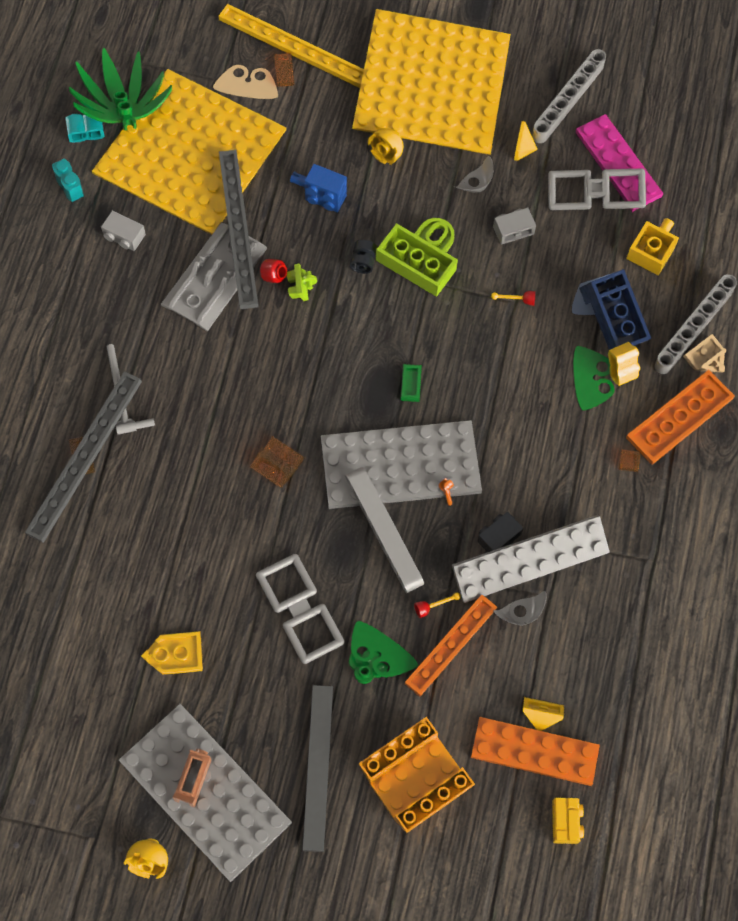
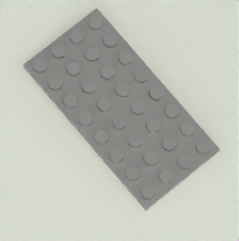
M471 420L321 435L329 509L360 506L345 475L362 466L366 470L383 503L446 497L439 488V483L445 478L447 481L451 480L454 484L449 490L451 497L482 493Z
M181 704L119 759V762L229 882H232L292 824V821ZM201 749L208 752L211 763L194 808L189 803L180 800L179 803L175 802L173 795L177 789L190 753L189 751ZM194 760L183 791L192 792L202 762Z

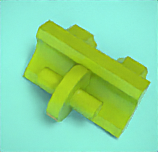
M298 263L294 265V270L287 272L289 283L296 282V286L288 288V294L292 299L301 298L303 301L309 300L308 290L313 289L312 285L317 283V277L311 275V271L301 269V265Z

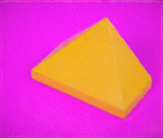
M524 121L521 122L514 156L516 161L537 150L527 124Z
M524 697L523 712L534 727L542 731L563 720L564 705Z

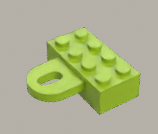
M441 218L426 220L415 234L396 223L376 249V261L437 297L457 270L458 259L447 253L454 242V229L448 221ZM436 229H442L444 233L439 240H430L429 237Z

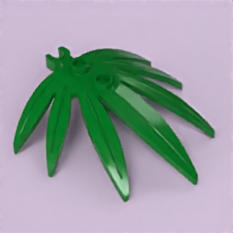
M105 48L102 49L103 75L111 102L78 62H76V68L82 82L100 105L69 87V92L84 105L81 106L73 102V106L77 110L100 122H123L124 130H127L128 125H132L136 129V120L156 111L172 91V85H170L154 99L163 82L164 71H162L137 104L142 85L141 57L138 51L131 73L128 99L119 74Z

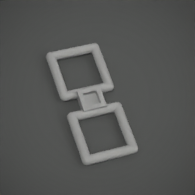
M642 168L605 169L602 171V179H591L590 170L550 171L548 173L549 209H591L592 198H602L604 209L645 208V170ZM609 176H638L639 201L610 202ZM584 177V202L556 203L555 178Z
M293 554L256 573V577L274 611L279 613L287 608L289 609L293 618L284 622L283 628L303 664H307L344 644V639L326 606L320 604L311 609L307 598L315 595L317 589L297 554ZM294 563L307 590L279 603L266 576ZM321 613L335 640L306 654L292 627Z

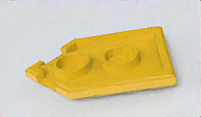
M200 631L160 635L141 657L162 675L203 671Z

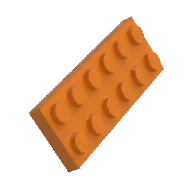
M707 370L626 436V439L653 465L733 400L735 395L710 370Z
M479 717L471 758L592 786L600 745Z

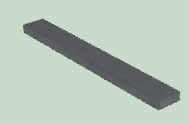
M313 685L303 851L324 852L333 686Z

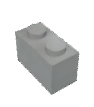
M529 208L497 216L494 219L493 228L502 245L534 235L536 224Z
M113 210L101 226L105 239L110 242L114 241L124 249H131L133 251L136 250L146 235L144 225Z

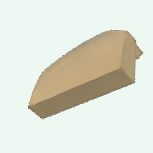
M713 334L683 356L696 371L725 372L724 355L726 349L721 346Z

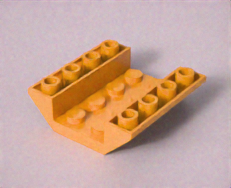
M427 717L359 763L377 796L393 819L406 833L475 785L464 768H459L439 740L438 732Z

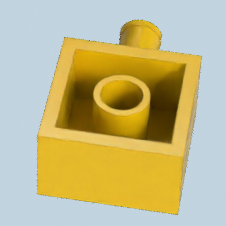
M665 218L660 227L646 221L630 247L626 259L659 276L679 237L669 233L674 225L673 221Z

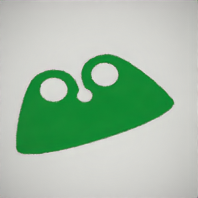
M577 346L573 360L574 382L578 403L581 409L585 411L608 400L614 394L615 388L608 379H599L597 381L593 379L594 375L607 376L610 374L609 359L591 349ZM601 361L607 363L608 370L605 372L598 371L597 363ZM601 383H607L610 386L608 393L604 394L599 391Z
M356 622L351 640L352 655L359 661L367 662L374 657L376 651L380 652L381 657L376 658L372 664L373 670L377 675L393 677L406 673L418 666L414 657L391 638L367 623ZM359 647H366L369 650V655L362 658L357 654V649ZM382 661L387 662L390 666L389 671L385 673L380 672L377 668L378 663Z

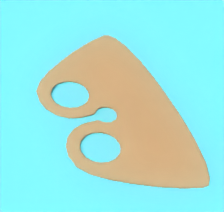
M234 65L226 70L213 85V88L219 92L257 99H274L278 97L277 87L272 75L263 68L253 70L250 75L251 81L246 82L245 79L248 77L247 68L242 65ZM241 68L244 70V75L242 77H235L233 71ZM262 71L266 77L264 80H257L255 74Z

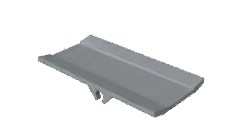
M220 223L161 303V306L194 322L205 331L210 329L237 291L229 225ZM249 236L254 268L267 250V247Z

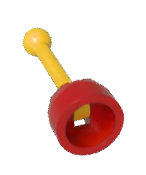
M527 291L523 296L501 295L496 292L491 294V298L494 300L497 298L522 299L525 304L535 306V291Z
M456 592L451 597L431 604L425 601L414 603L416 614L419 618L425 617L429 614L430 608L454 599L459 600L461 595Z

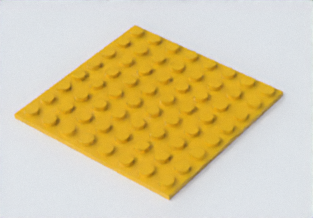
M376 9L352 129L375 133L379 129L389 128L399 133L403 139L490 155L511 34ZM415 28H419L425 51L417 53L416 48L408 47L406 50L407 55H405L401 38ZM412 32L409 35V40L417 42L420 36L418 33Z
M167 69L164 73L161 87L154 99L172 85V91L168 98L156 111L136 120V129L132 125H128L127 130L122 129L94 167L92 174L212 235L227 216L219 151L237 150L243 193L286 131V127Z

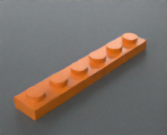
M481 595L405 681V685L420 697L493 614V610H496L497 606Z

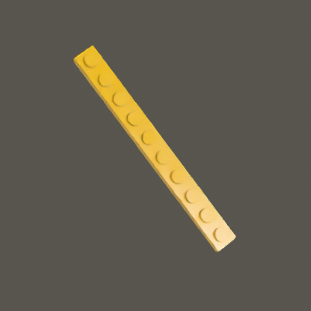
M229 4L220 13V21L358 88L361 87L364 69Z

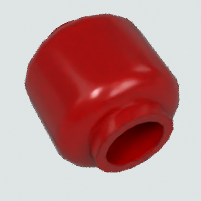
M266 259L261 264L260 275L266 282L280 283L287 275V268L281 260Z

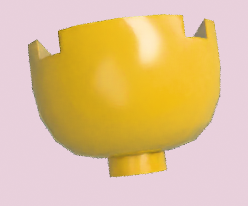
M379 129L368 139V146L371 144L372 155L383 164L388 162L390 163L389 165H392L402 155L403 141L399 133L392 129Z
M152 838L140 840L130 847L124 865L128 864V870L137 876L150 878V875H156L155 879H158L165 874L168 865V855L165 848L157 840Z

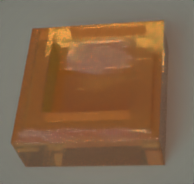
M621 450L619 470L638 472L640 452Z

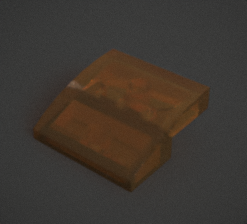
M272 436L264 450L259 452L250 467L282 488L305 457Z

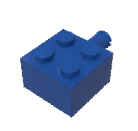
M313 164L307 177L295 171L291 175V183L304 187L305 200L311 204L320 205L328 211L338 213L347 196L346 176Z

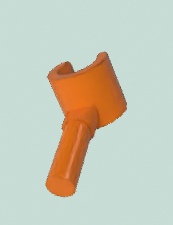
M445 478L439 483V488L444 492L447 503L450 506L453 503L449 490L454 484L451 480L447 481Z

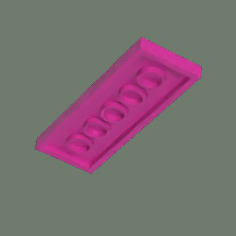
M606 114L576 128L575 133L602 170L638 168L645 170L646 205L663 196L661 189ZM609 176V180L624 201H639L638 176ZM630 208V209H631V211L633 212V211H635V210H637V209H639V208Z

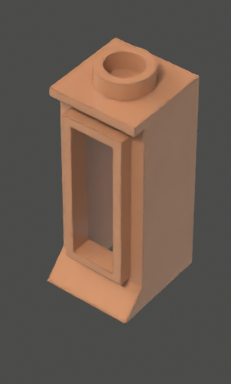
M201 749L189 751L185 767L173 795L175 802L179 803L180 800L189 803L194 808L211 763L208 752ZM194 760L202 762L192 792L188 793L183 791L192 764Z

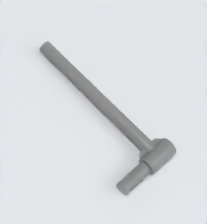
M109 344L107 345V351L115 387L120 379L114 345ZM125 409L120 417L121 420L116 424V430L119 435L137 431L136 429L155 426L154 418L135 422L132 419H128L127 409Z

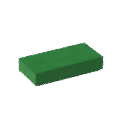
M403 364L401 401H420L422 365Z

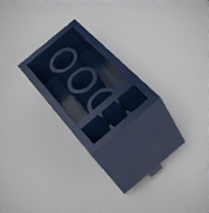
M624 269L594 280L579 288L585 305L589 303L592 305L609 350L627 342L634 346L651 339Z

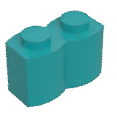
M71 114L65 117L69 142L98 140L105 137L102 122L81 114Z
M66 159L53 163L52 167L56 181L63 188L67 199L73 202L84 197L80 179L73 172L70 163Z

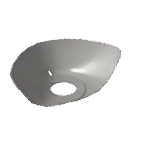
M488 156L478 169L469 173L456 188L473 193L485 190L494 172L491 157ZM470 178H477L480 182L479 185L476 187L470 186L468 183Z
M543 591L531 598L516 600L500 610L493 611L498 617L509 623L520 626L527 625L535 621L542 613L546 603V592ZM516 606H524L526 615L517 617L514 614Z

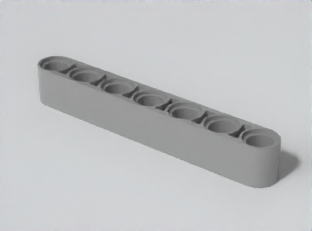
M596 49L591 52L535 122L532 138L536 143H544L603 70L606 60V54L603 50Z
M724 275L659 353L654 364V368L658 373L667 374L729 299L737 285V280L733 275Z
M362 466L346 474V480L404 591L408 593L424 585L419 570L364 467Z

